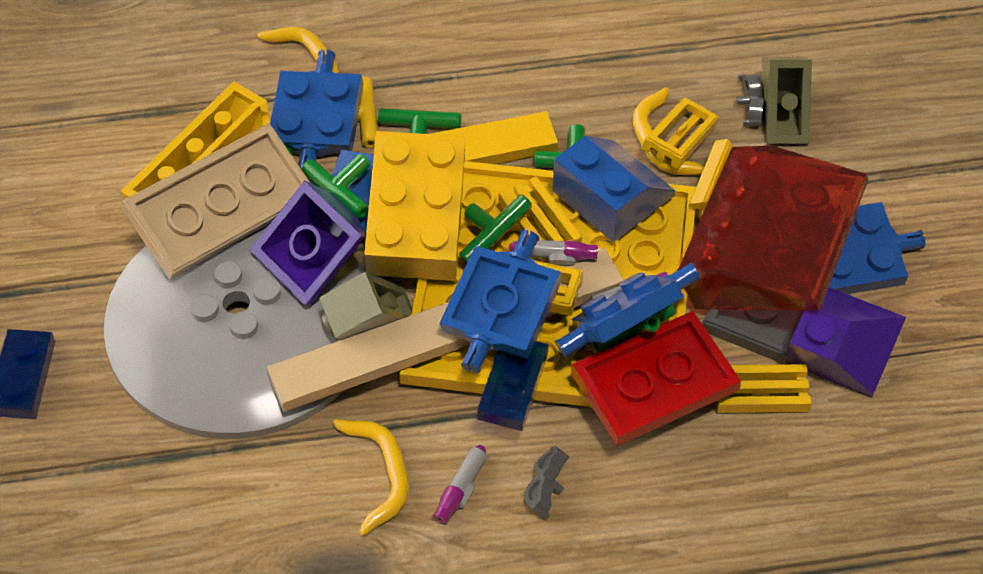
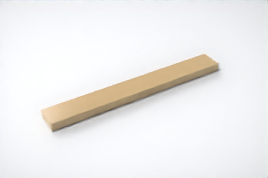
M605 247L598 249L597 260L586 259L575 261L573 265H560L583 270L584 280L582 286H579V295L577 301H574V307L586 303L591 299L592 295L620 286V283L624 281ZM561 283V284H560V285H563V286H567V287H568V284H566V283ZM448 303L266 367L283 412L466 347L471 345V343L464 338L442 332L439 323ZM549 311L546 317L555 315L557 313Z

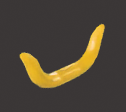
M290 26L258 33V37L266 42H299L307 47L316 61L318 60V52L324 49L325 54L327 52L323 42L314 33L304 28ZM334 59L332 72L339 73L338 65Z
M664 87L657 93L642 100L633 112V127L641 146H643L645 138L653 131L648 122V117L652 111L664 104L669 96L668 87ZM652 149L649 153L645 152L650 162L657 168L672 175L701 176L705 167L693 161H685L677 170L670 166L671 158L667 157L664 161L656 158L657 150Z
M335 419L333 424L339 431L349 436L370 438L379 444L391 482V493L387 501L370 512L363 521L360 532L364 536L395 517L405 505L410 487L408 473L398 441L386 427L373 421Z

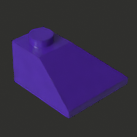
M304 180L250 248V251L305 306L310 307L366 236L359 219L331 192Z
M820 284L808 302L791 339L786 364H806L807 372L872 398L906 317Z

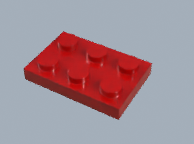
M694 311L660 325L659 329L655 332L639 334L577 361L571 367V375L616 446L739 391L741 379Z

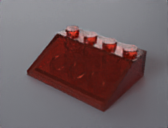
M773 145L732 147L678 269L680 270L688 265V263H692L700 275V280L684 288L694 308L700 310L820 311L869 181L867 174Z

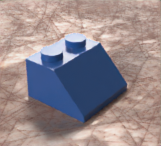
M585 136L554 159L552 191L613 243L675 196V189L614 140Z

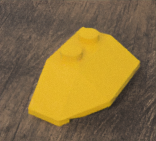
M233 81L120 191L121 196L126 199L270 123L267 100Z

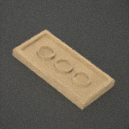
M270 123L126 198L122 201L120 207L170 280L270 224L305 180L309 183L310 181Z

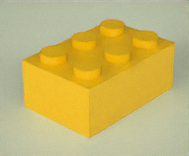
M376 131L364 252L367 273L374 276L456 281L465 169L464 136Z

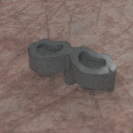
M757 74L738 75V80L742 81L747 96H736V105H749L747 120H744L743 127H759L762 122L764 103L761 78Z
M557 446L551 447L549 451L545 452L535 462L534 470L537 476L531 480L524 492L527 505L543 519L549 518L548 511L552 505L551 495L553 491L560 494L564 489L554 479L559 475L562 465L569 456Z

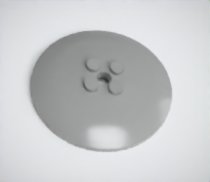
M269 224L170 280L148 247L145 246L129 262L117 279L106 307L104 340L113 373L129 398L143 411L167 426L185 433L219 439H240L275 433L307 420L327 407L343 391L283 412L269 379L266 366L340 341V339L333 337L328 332L323 323L322 315L325 311L319 297L364 273L354 254L352 253L311 306L308 307L250 251V248ZM236 301H243L249 304L245 311L236 314L226 311L227 306Z

